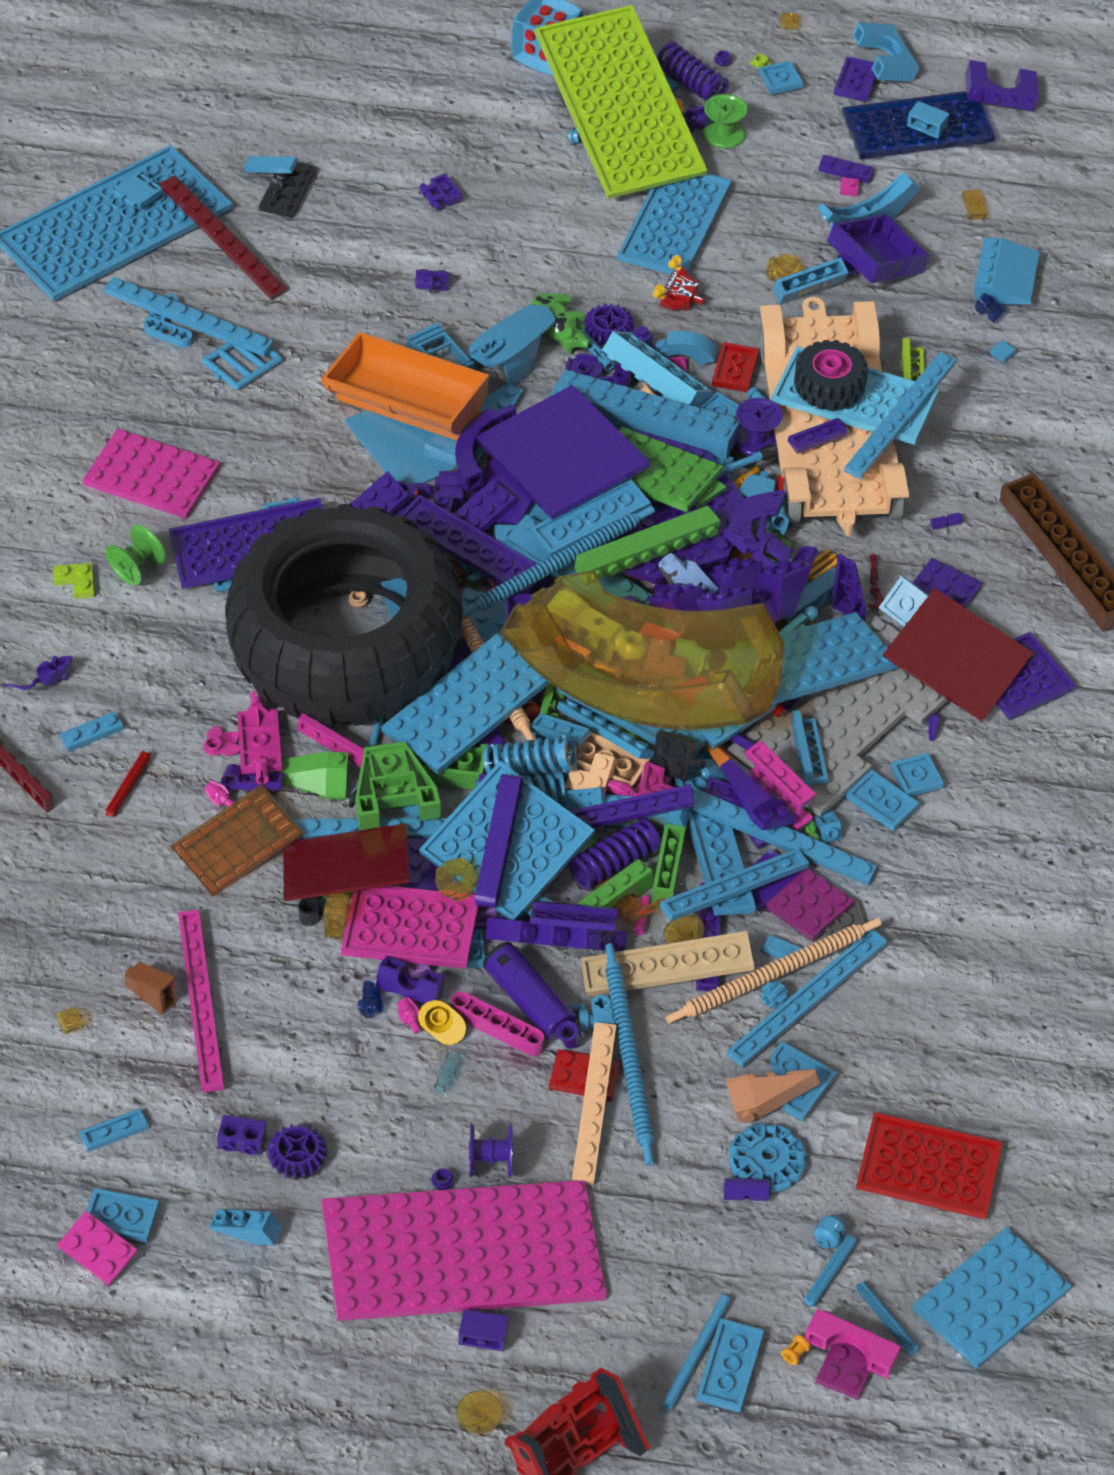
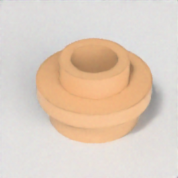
M352 591L349 596V603L355 608H361L368 603V595L365 592Z

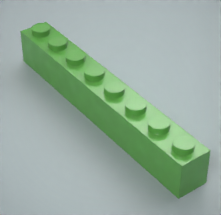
M708 506L702 507L576 555L574 569L586 584L599 581L602 578L615 575L623 570L633 568L641 563L717 535L720 520Z

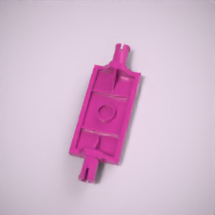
M252 691L250 693L251 705L246 711L237 712L241 774L256 773V782L262 784L261 778H263V782L266 784L269 781L268 772L282 771L278 710L265 707L263 699L258 692L257 697H255V691Z

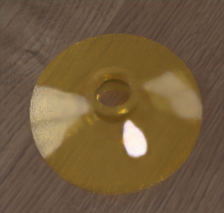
M686 915L667 924L663 933L664 940L669 944L700 939L704 935L705 927L702 920L698 917Z
M473 1391L463 1396L458 1402L456 1417L461 1427L468 1432L483 1434L492 1431L498 1426L502 1418V1406L499 1400L491 1393ZM481 1414L483 1417L477 1418L475 1415Z

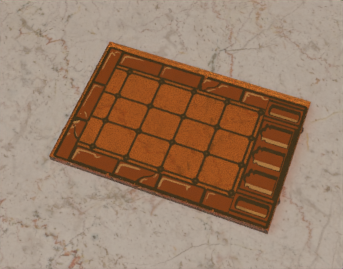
M260 784L172 844L171 848L202 883V886L212 896H215L302 836L304 832Z

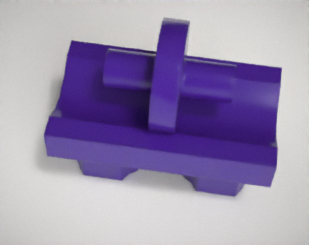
M416 269L415 288L429 289L432 292L433 290L448 291L449 272L446 270Z

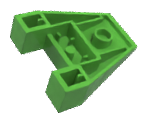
M405 741L364 748L355 798V812L359 830L380 827L379 810L416 805L420 821L440 818L441 803L437 787Z

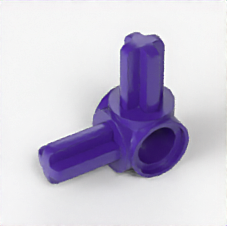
M619 362L615 364V372L612 373V376L596 377L597 379L631 388V372L624 370Z

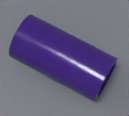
M724 1178V1200L744 1201V1199H748V1201H768L769 1179Z

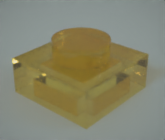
M781 13V29L798 30V13Z
M77 1007L56 1013V1018L63 1034L84 1028Z

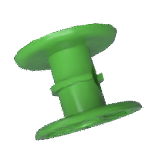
M719 94L707 100L704 106L705 114L713 121L704 128V139L709 144L719 148H732L740 145L745 140L746 132L745 128L738 121L746 116L748 111L747 104L743 99L730 94Z
M136 524L130 529L132 546L128 545L126 550L119 546L110 545L105 550L106 559L113 571L122 580L131 585H138L141 582L142 574L138 565H143L145 559L157 565L163 564L166 560V552L159 539L146 527Z

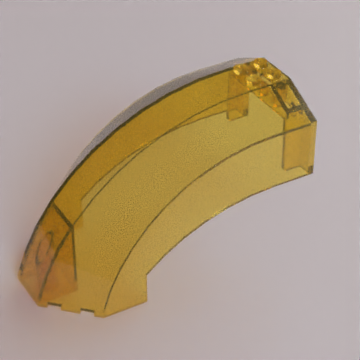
M594 570L558 577L554 580L556 584L547 590L543 587L531 595L532 599L524 605L519 603L514 606L500 631V635L537 673L567 695L610 716L650 727L697 730L746 724L769 711L781 685L785 643L763 603L712 611H682L653 607L626 600L606 592Z

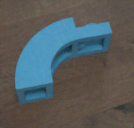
M689 331L668 332L667 339L656 341L654 350L664 357L672 355L689 356L700 366L714 362L718 348L712 341L700 334Z

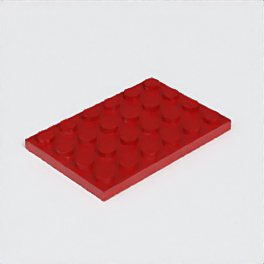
M874 1112L856 1189L986 1220L1003 1142Z

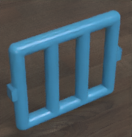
M227 342L202 358V363L214 372L217 379H222L233 389L239 390L281 363L283 357L271 348L267 354L273 359L265 364L252 352ZM234 347L255 364L258 369L251 373L226 352ZM220 356L241 373L244 378L238 382L235 381L212 361Z

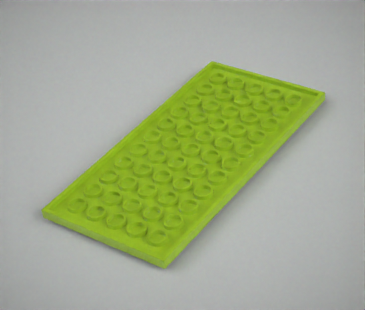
M633 5L535 28V35L607 199L707 174L704 161Z

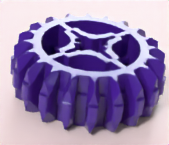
M604 303L603 306L597 305L596 308H591V311L587 313L585 330L599 345L606 344L613 331L632 332L634 330V319L630 311H626L625 307L620 308L619 304L613 306L612 303L611 305Z
M291 1123L289 1129L283 1126L282 1132L276 1131L275 1137H271L270 1145L268 1146V1159L273 1169L277 1168L278 1174L284 1173L286 1178L293 1175L294 1180H296L297 1176L305 1179L306 1174L313 1176L314 1170L320 1171L321 1165H324L327 1156V1143L324 1141L323 1135L318 1134L317 1128L311 1130L309 1124L304 1128L301 1123H299L298 1127H294ZM310 1146L315 1149L312 1155L309 1153ZM282 1148L286 1149V1156L284 1157L280 1153Z

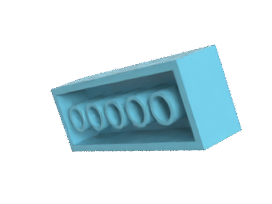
M613 331L602 350L610 360L618 361L624 370L633 372L635 378L647 382L649 388L656 392H661L664 398L699 408L713 394L712 390L631 332Z

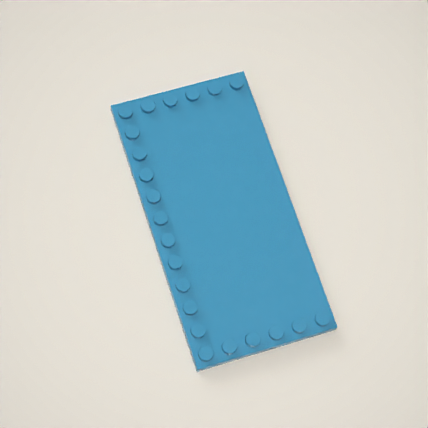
M169 145L1 230L0 248L53 301H56L198 227L166 193L142 209L135 210L124 204L125 201L121 202L114 197L115 186L139 170L143 171L144 175L148 178H153L159 186L161 182L175 175L216 217L233 209V203L172 145Z

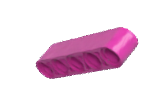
M456 992L452 995L451 1008L464 1019L466 1024L530 1056H538L543 1052L544 1034L538 1028L466 992Z

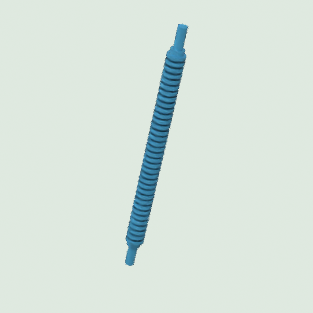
M649 506L636 514L628 513L626 516L610 523L609 526L607 525L596 531V533L588 535L587 538L585 537L583 540L574 543V545H570V548L567 547L565 550H561V552L549 557L548 560L545 559L543 562H539V564L527 569L526 572L523 571L521 574H518L517 577L514 576L505 581L504 584L501 583L495 589L492 588L490 591H487L486 594L483 593L474 601L475 603L463 609V618L477 610L485 611L491 608L492 605L494 606L500 603L501 600L503 601L505 598L514 595V593L523 590V588H527V585L530 586L536 583V581L545 578V576H549V573L552 574L554 571L556 572L558 569L567 566L571 561H576V555L605 545L606 542L608 543L619 537V535L628 532V530H632V528L637 527L640 520L655 513L654 508Z
M610 943L605 945L608 960L605 972L637 1143L643 1148L646 1166L654 1165L651 1145L653 1144L654 1136L622 966L616 961L614 946Z

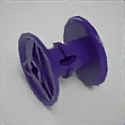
M751 398L743 401L736 410L737 421L741 424L739 439L735 444L741 452L750 456L771 443L777 448L774 429L782 421L783 414L781 408L773 401L764 398Z
M470 1122V1178L474 1176V1161H488L489 1164H493V1162H507V1174L509 1178H512V1123L508 1125V1139H493V1137H490V1139H475V1126Z

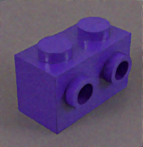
M463 1310L459 1329V1345L504 1352L508 1331V1317L499 1313L488 1314L478 1310Z

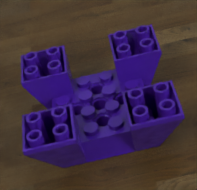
M734 558L729 560L728 564L716 565L714 570L707 572L709 579L718 588L716 592L710 591L703 594L702 586H693V583L684 585L674 583L669 585V589L657 590L654 592V595L647 598L685 637L735 640L793 615L812 565L811 563H803L802 560L793 562L782 560L778 562L777 566L765 567L763 572H761V561H753L752 558L744 560Z

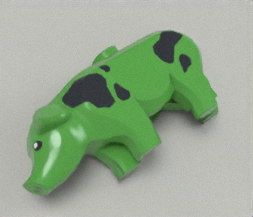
M542 293L531 300V304L548 306L555 318V324L546 331L548 335L560 341L563 349L569 355L572 353V348L583 347L588 349L590 340L580 330L585 329V326L582 322L576 323L583 321L584 316L582 312L568 311L565 308L566 303L571 302L568 294Z

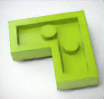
M92 563L53 566L54 586L73 584L74 599L94 597Z

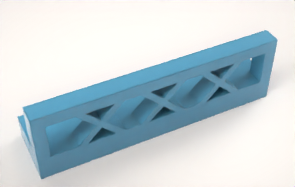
M800 710L792 711L791 727L803 782L806 785L828 783L815 718L802 719ZM804 726H812V730L807 733L804 731ZM808 739L815 743L812 748L807 745ZM811 754L819 758L816 763L811 762ZM813 771L820 772L822 777H813Z

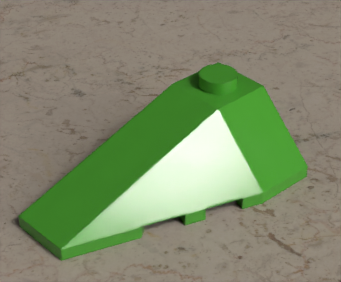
M322 752L281 759L282 771L268 772L284 773V786H295L301 788L303 792L317 793L319 797L325 799L346 800L349 771L348 752Z

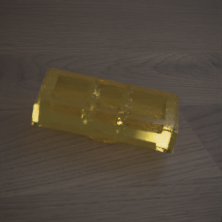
M980 189L962 191V198L969 220L987 219V212Z

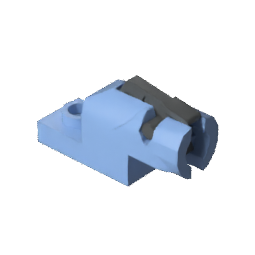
M670 553L658 564L661 573L669 585L674 583H681V585L693 583V586H702L703 593L716 592L718 590L695 562L689 560L683 562L675 554Z

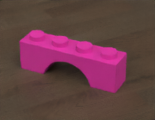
M820 1309L816 1310L805 1334V1339L808 1343L823 1350L839 1343L851 1344L857 1347L866 1358L867 1370L886 1379L891 1374L901 1346L890 1339L881 1338L870 1330H864L855 1326L851 1321L842 1320L831 1312Z

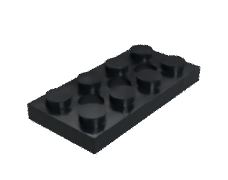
M298 162L292 173H275L259 204V211L293 218L316 173V166Z

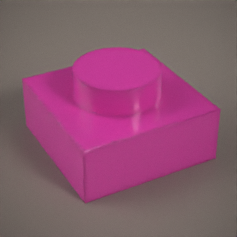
M841 178L840 195L858 196L859 179Z

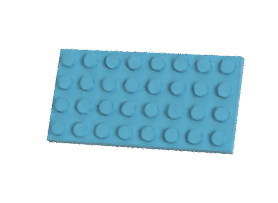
M796 346L772 395L771 401L830 420L838 418L841 423L874 432L915 381L868 367L865 392L858 402H854V405L850 407L845 406L842 410L834 409L833 411H828L826 408L821 410L815 405H809L807 400L804 401L795 389L796 360L800 352L804 350V348ZM939 388L933 391L895 439L913 445L916 444L938 396Z

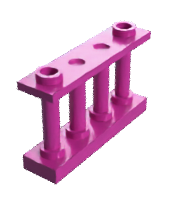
M761 740L745 751V756L755 765V768L750 770V772L786 802L785 806L797 816L796 822L791 825L799 831L811 822L813 817L804 809V806L816 798V793Z

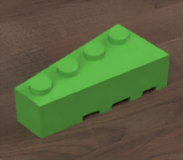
M481 744V747L470 748L440 774H436L420 760L418 761L435 785L474 790L475 779H479V774H485L483 755L484 749L488 744Z

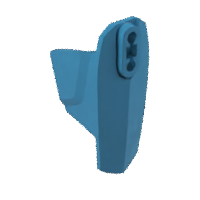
M528 305L482 333L469 347L470 360L474 361L475 364L480 362L489 367L502 365L505 370L507 383L517 386L530 372L536 361L542 334L555 324L553 313L548 306Z

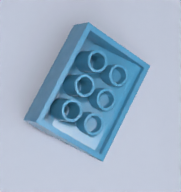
M984 238L975 282L976 304H1031L1040 252L1004 238Z

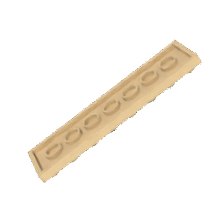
M747 931L615 952L616 961L622 966L626 991L754 970ZM602 954L580 958L586 996L610 994L605 972L606 964L608 963L607 955Z

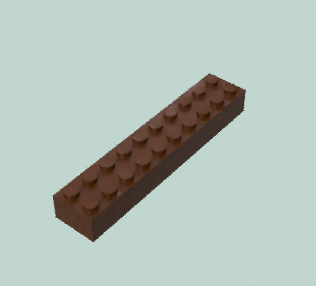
M1035 473L1002 485L999 501L1099 628L1102 631L1113 628L1114 571Z

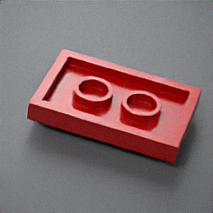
M723 342L711 386L748 393L759 355V348Z
M558 1049L549 1082V1089L584 1096L590 1055ZM611 1061L606 1101L612 1102L621 1061Z

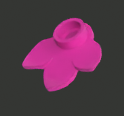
M218 725L214 726L207 732V739L203 745L205 753L211 756L219 754L224 756L236 755L240 752V747L237 745L239 732L222 733Z

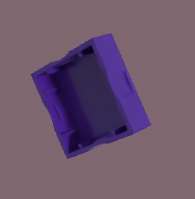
M887 214L834 223L827 242L871 284L921 274L924 272L930 255L916 241L911 239Z

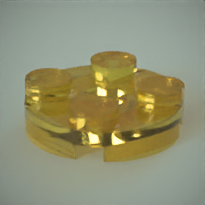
M781 254L777 258L773 256L767 262V278L770 281L776 282L777 279L803 271V265L799 263L800 260L790 254Z
M452 859L437 868L435 883L443 897L460 901L468 898L474 892L478 877L475 868L466 859ZM454 876L462 877L459 879L460 883L458 884L455 881L451 882Z

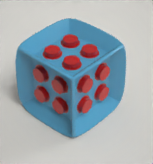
M529 0L513 21L511 34L513 57L530 68L553 75L535 35V28L583 17L582 10L566 0Z

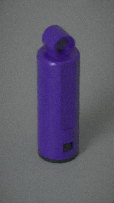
M503 942L493 948L483 961V969L530 1021L543 1032L547 1039L556 1040L559 1038L563 1046L569 1049L579 1046L582 1041V1035L575 1024L577 1018L572 1008L511 942ZM574 1032L571 1037H565L567 1033Z

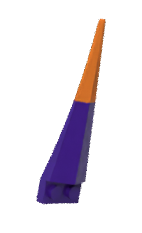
M708 743L705 745V748L716 761L736 792L750 820L762 831L796 822L797 816L785 806L786 802L722 747L719 746L713 750Z

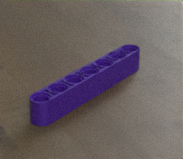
M501 774L475 893L476 906L497 908L523 788L522 776Z

